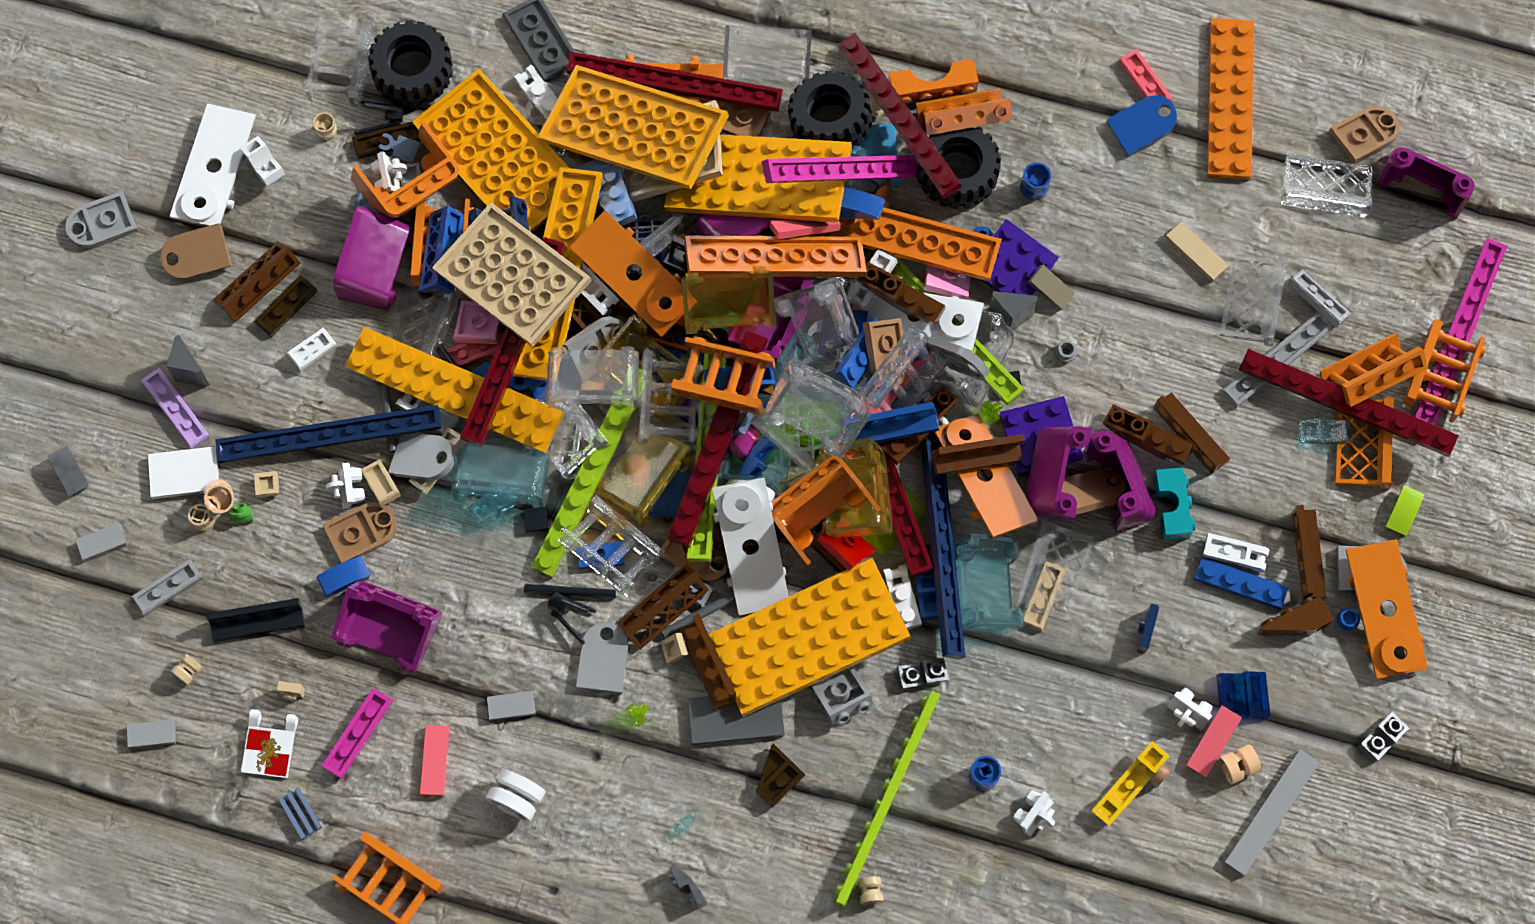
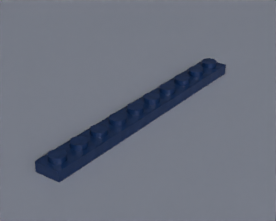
M438 405L215 439L217 461L224 463L442 429Z
M925 440L920 444L942 657L960 660L965 658L966 655L946 474L935 475L931 453L941 447L940 443Z

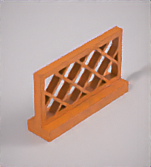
M1385 397L1384 400H1375L1389 407H1394V398ZM1338 412L1335 485L1374 486L1390 490L1393 434L1375 427L1378 430V435L1371 440L1363 432L1370 426L1369 424L1364 425L1360 429L1352 421L1355 418H1349L1347 415ZM1348 424L1357 431L1349 439L1342 433V429ZM1359 435L1368 442L1360 450L1352 443ZM1347 445L1356 452L1349 460L1341 454V450ZM1370 446L1378 452V455L1372 461L1363 454ZM1358 456L1367 463L1360 471L1351 464ZM1346 466L1355 473L1351 479H1340V473ZM1371 467L1377 473V480H1367L1362 473Z

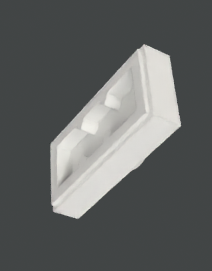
M323 327L287 352V354L302 372L336 348L337 344Z

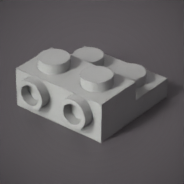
M853 666L810 686L832 725L837 723L843 725L850 720V716L856 713L864 714L873 705L870 692Z

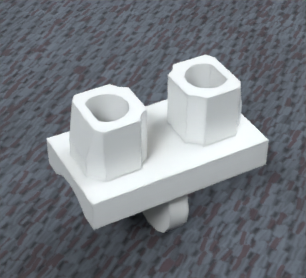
M382 151L377 154L378 160L371 163L373 173L378 176L381 175L382 178L374 183L375 188H384V190L393 193L400 188V180H402V174L407 172V167L405 164L399 163V159L387 156Z
M342 463V468L338 470V475H332V482L326 484V490L333 492L334 498L341 497L343 509H350L352 504L362 503L365 499L363 488H352V483L361 482L362 471L361 468L350 467L349 463Z
M1184 688L1180 693L1177 691L1167 705V708L1174 712L1173 715L1180 719L1177 725L1181 727L1185 722L1191 727L1195 726L1202 730L1212 716L1210 714L1212 705L1206 701H1202L1199 706L1192 702L1193 692L1187 688Z
M1031 791L1026 797V803L1032 807L1030 812L1027 813L1019 809L1013 816L1014 821L1022 828L1024 834L1031 837L1036 828L1042 831L1046 825L1050 827L1055 825V821L1051 818L1055 812L1051 809L1053 801L1049 798L1050 795L1044 791L1042 794Z

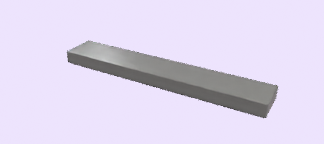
M1317 312L1265 356L1290 365L1333 330L1335 326ZM1243 373L1223 389L1221 393L1237 409L1268 382Z
M1301 749L1297 752L1224 862L1225 865L1243 877L1246 875L1320 762Z

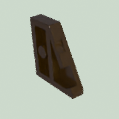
M774 743L770 747L756 789V793L772 809L805 777V773Z

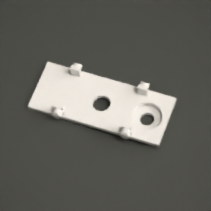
M207 104L170 213V218L203 226L221 224L225 209H233L235 201L229 200L243 157L240 147L248 143L256 117L255 114ZM218 160L222 163V167L218 172L211 173L206 169L208 162ZM196 199H205L206 205L203 208H196L194 206Z
M861 291L858 296L863 298L866 293ZM923 293L941 302L946 307L936 325L932 326L923 320L918 322L910 321L907 314L875 296L866 312L860 310L856 304H853L847 330L861 332L864 328L863 323H867L869 319L875 317L878 321L901 318L904 340L917 338L926 343L932 335L973 351L984 303L963 300L956 296L946 297ZM957 315L964 317V323L960 326L952 324V319Z
M765 477L714 487L713 493L718 513H713L715 522H720L731 578L727 579L728 587H733L738 614L743 615L757 612L789 597L785 581L787 574L785 567L782 566L771 512L773 511L772 502H769ZM744 498L748 501V507L745 510H738L735 507V502L738 499ZM748 539H753L759 544V549L754 554H746L742 549L743 543Z

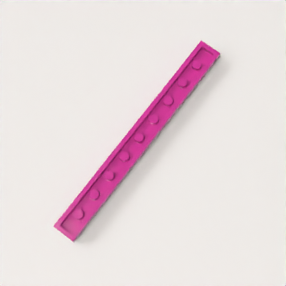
M914 155L779 158L761 161L766 184L912 179L918 177Z
M1486 238L1448 335L1470 342L1507 245ZM1444 343L1440 354L1462 362L1466 351ZM1436 362L1432 373L1451 380H1455L1458 372L1457 369ZM1428 381L1424 392L1447 400L1451 389ZM1421 400L1414 417L1437 425L1443 408Z

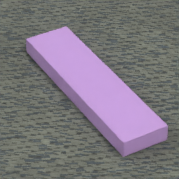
M160 368L141 379V382L190 449L196 448L210 438L207 431Z

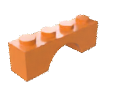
M974 59L952 62L949 73L937 81L922 80L915 76L910 69L889 72L888 80L906 105L914 101L924 102L930 101L932 98H947L956 94L973 93L977 91L979 83Z

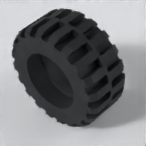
M406 20L405 24L397 22L394 23V27L389 28L387 26L383 29V34H378L374 38L375 44H371L369 49L370 55H368L370 73L374 85L381 92V95L385 99L390 97L391 102L396 105L401 102L405 107H410V104H415L416 107L422 106V102L427 101V103L434 101V96L440 97L444 93L443 88H448L450 84L449 78H452L453 75L450 48L442 33L437 32L436 28L431 25L426 27L425 22L417 21V24H415L412 20ZM406 52H421L431 59L428 67L414 76H402L391 70L395 59Z
M825 71L824 74L815 73L812 78H805L802 81V85L798 84L794 89V93L790 95L788 115L795 139L851 142L853 150V146H859L863 142V138H866L870 132L869 128L872 127V110L867 89H864V85L859 80L856 81L855 77L850 74L845 76L844 72L837 71V73H832V71ZM837 104L849 109L842 118L833 122H820L812 118V115L819 108L826 105Z
M979 126L929 135V139L942 157L952 152L965 153L976 161L979 171L969 178L958 179L962 188L943 199L917 161V179L920 184L922 183L921 189L926 194L929 192V198L934 202L939 200L941 206L952 205V209H958L959 206H964V209L971 208L972 203H975V205L982 203L983 197L988 198L992 193V189H995L1001 168V154L998 153L999 147L997 143H992L993 137L989 133L984 134L983 128Z

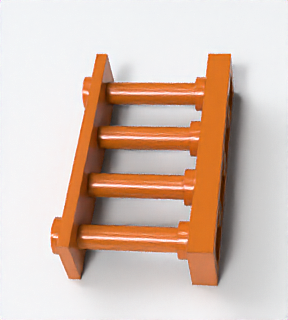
M1000 88L915 103L918 123L920 126L926 125L927 135L1013 120L1010 98L1002 99Z
M465 199V209H455L464 214L462 234L471 224L469 211L475 209V207H471L470 199ZM426 200L416 206L411 265L413 286H420L426 246L425 240L427 239L428 232L427 220H429L431 212L438 210L427 206Z
M1434 319L1429 326L1422 346L1427 366L1429 361H1436L1465 372L1463 382H1456L1432 373L1430 369H1426L1411 377L1402 404L1411 407L1415 400H1423L1452 411L1449 422L1453 423L1458 416L1462 417L1466 405L1463 404L1478 358L1482 359L1485 353L1486 346H1483L1485 337L1481 336L1476 345L1445 334L1441 330L1443 321ZM1441 341L1472 353L1469 364L1438 353L1434 349L1436 342L1439 343ZM1428 380L1459 392L1456 402L1453 403L1424 392L1423 388H1420L1422 381L1426 382Z
M1394 333L1319 370L1321 379L1342 387L1346 403L1352 407L1428 369L1422 348L1418 346L1408 352L1401 350L1398 334Z
M697 336L693 338L686 337L685 343L687 349H691V353L683 378L680 380L673 379L671 385L673 394L761 415L763 404L757 396L766 367L775 369L774 358L765 352H758L756 354L706 342L705 339ZM700 352L713 355L706 381L702 386L693 384L692 381ZM722 357L735 360L727 389H724V391L714 387ZM744 362L757 365L749 394H746V396L739 395L736 392Z
M366 831L360 837V840L364 843L362 846L363 851L343 879H340L335 874L332 877L333 881L336 882L334 886L345 895L349 891L393 921V924H408L428 894H432L433 891L440 894L444 888L440 881ZM377 852L383 856L382 864L363 891L359 892L350 884L371 854L374 855ZM396 865L402 869L400 873L402 876L383 903L378 905L369 897L390 867L393 868ZM415 878L422 883L420 885L421 889L399 919L390 913L389 909L408 882L413 881Z

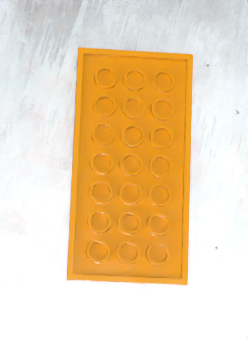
M576 65L541 129L538 139L550 145L691 190L729 114L722 109Z
M479 68L412 121L418 131L421 123L425 121L458 164V176L486 207L491 202L501 210L509 208V196L512 195L525 200L528 208L529 231L531 233L540 228L542 222L548 219L559 167L569 168V166L548 143L538 139V132Z
M720 135L723 176L696 183L691 190L683 187L667 192L664 205L666 212L838 222L846 181L766 184L761 161L779 158L850 157L852 144L851 142Z
M873 558L856 565L851 571L845 570L709 633L735 689V701L743 717L911 639Z

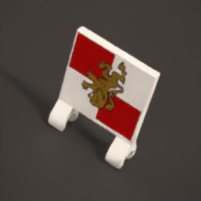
M251 710L241 772L288 778L298 717L288 714L285 730L259 727L262 717L261 712Z

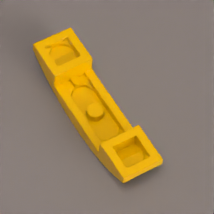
M1151 741L1091 811L1105 824L1110 826L1170 756Z

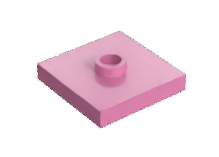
M926 265L924 290L967 300L970 276Z
M461 301L453 339L457 343L498 344L502 323L475 302Z

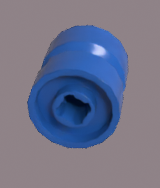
M1034 162L1025 168L1020 189L1027 199L1039 200L1047 194L1052 178L1049 167L1043 163Z
M980 756L972 764L968 776L972 787L982 792L993 789L1001 776L1002 770L999 762L991 756Z

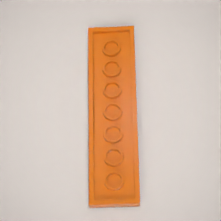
M1211 18L1207 177L1250 180L1252 177L1254 20Z
M884 207L879 220L839 218L841 223L840 230L819 233V236L861 237L863 248L874 251L879 249L892 256L990 282L1002 240Z
M685 236L684 240L688 275L690 277H865L867 272L861 237L799 236L778 239L776 236Z

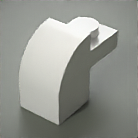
M259 136L240 147L256 175L267 186L285 175L284 170L273 158L268 147Z

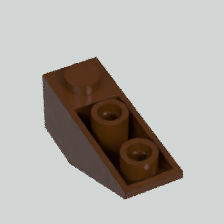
M1320 596L1315 599L1309 597L1300 602V607L1296 609L1290 607L1281 612V617L1275 620L1271 617L1261 623L1262 627L1257 633L1258 635L1310 636L1329 626L1334 621V618Z

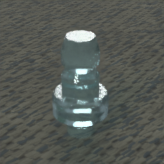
M692 811L683 820L680 819L676 823L677 828L675 832L679 835L682 832L687 833L690 829L689 826L696 820L697 814Z

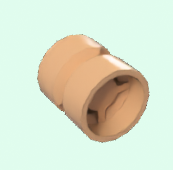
M217 479L209 482L204 488L205 505L210 511L220 514L232 507L234 495L229 483Z
M1250 744L1237 749L1236 754L1229 752L1218 758L1221 771L1231 785L1243 780L1244 775L1250 777L1262 771L1259 757Z

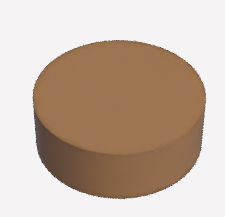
M1163 765L1150 781V784L1154 787H1159L1169 774L1170 769Z

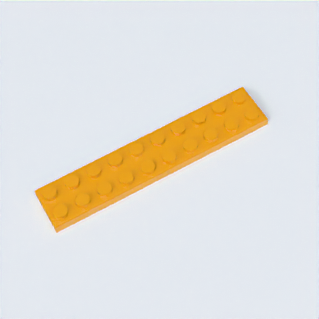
M559 167L543 238L546 237L565 243L566 248L562 256L582 270L584 261L570 246L593 223L603 174L596 171ZM575 300L533 347L526 342L513 376L557 382L564 351L563 344L566 342Z
M363 327L345 365L347 369L430 405H438L440 409L465 420L468 419L484 381V378L366 327ZM507 388L490 430L546 454L564 412Z

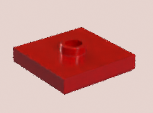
M845 520L821 534L817 539L848 571H851L856 565L864 562L876 552Z

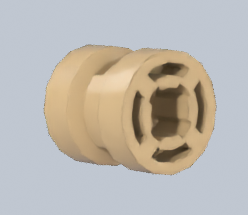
M322 112L314 117L313 126L318 138L323 141L334 139L338 129L333 116L327 112Z
M196 504L188 511V519L197 531L205 532L213 527L215 519L206 505Z
M185 653L181 658L180 664L174 666L170 672L183 683L189 685L193 681L194 674L199 673L203 667Z
M867 877L858 880V888L861 889L860 904L869 905L884 901L883 894L880 892V886L882 885L881 877Z

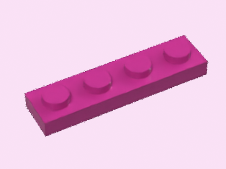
M372 688L322 764V768L343 779L390 708L393 700Z

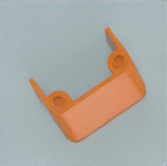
M425 121L420 125L418 137L430 153L423 157L421 168L424 173L389 194L384 188H374L357 164L352 168L351 181L371 207L389 217L396 218L403 215L454 182L458 177V164Z
M832 456L772 501L773 511L771 512L773 521L805 563L809 565L811 562L802 550L807 548L813 540L811 528L845 502L849 507L856 508L869 501L877 512L881 509L842 458Z

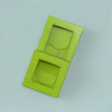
M1403 485L1385 527L1407 536L1425 494Z

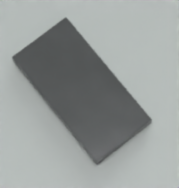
M528 0L502 13L513 35L545 83L566 73L570 52L575 51L543 0Z
M708 696L688 698L692 745L785 736L781 700L743 717L737 703L715 711Z

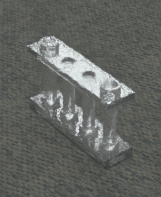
M321 14L320 21L316 22L315 34L317 36L308 80L305 79L303 83V92L306 93L308 101H313L314 92L346 95L351 106L359 107L368 66V55H370L369 49L374 35L372 20L363 19L362 27L355 29L328 25L326 15ZM326 34L357 37L359 40L358 46L354 48L326 45L324 43ZM322 53L352 56L355 59L354 66L351 65V67L320 63ZM318 72L350 76L352 78L351 84L344 87L316 83Z
M910 326L857 398L874 409L879 407L882 412L918 405L949 361L933 352L930 354L924 347L929 339L928 335ZM917 354L925 361L918 372L910 364ZM904 371L912 379L905 389L897 382ZM891 389L898 396L892 407L884 400Z
M644 350L641 362L638 444H647L649 438L653 436L688 438L687 447H692L694 441H698L699 427H695L696 400L689 398V407L655 405L654 402H650L651 394L655 392L673 393L671 389L672 384L655 383V380H651L652 372H656V370L685 372L687 363L656 361V358H652L653 351ZM701 361L697 362L692 378L693 384H697V375H701ZM654 414L689 416L688 429L653 427V424H649L650 416Z
M595 495L590 500L586 510L589 515L572 532L563 527L558 541L565 549L573 552L611 583L616 591L628 597L634 586L631 580L647 564H651L656 568L661 563L665 551ZM595 521H598L606 529L588 546L579 537ZM612 535L617 536L624 543L607 560L596 553ZM630 549L634 550L641 558L623 575L613 566Z

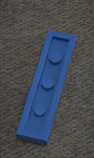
M876 317L868 320V322L878 321ZM864 328L834 373L846 391L854 388L869 364Z
M1203 557L1200 559L1194 577L1195 581L1278 610L1282 609L1289 588Z

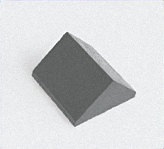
M993 291L989 312L1005 331L1010 334L1033 316L1038 296Z
M179 335L175 336L167 363V368L174 380L202 387L209 386L205 375Z

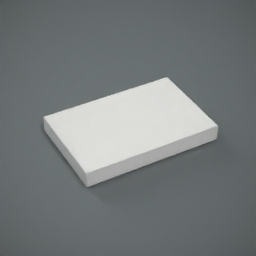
M216 446L148 454L150 494L152 499L201 494L209 482L219 479Z

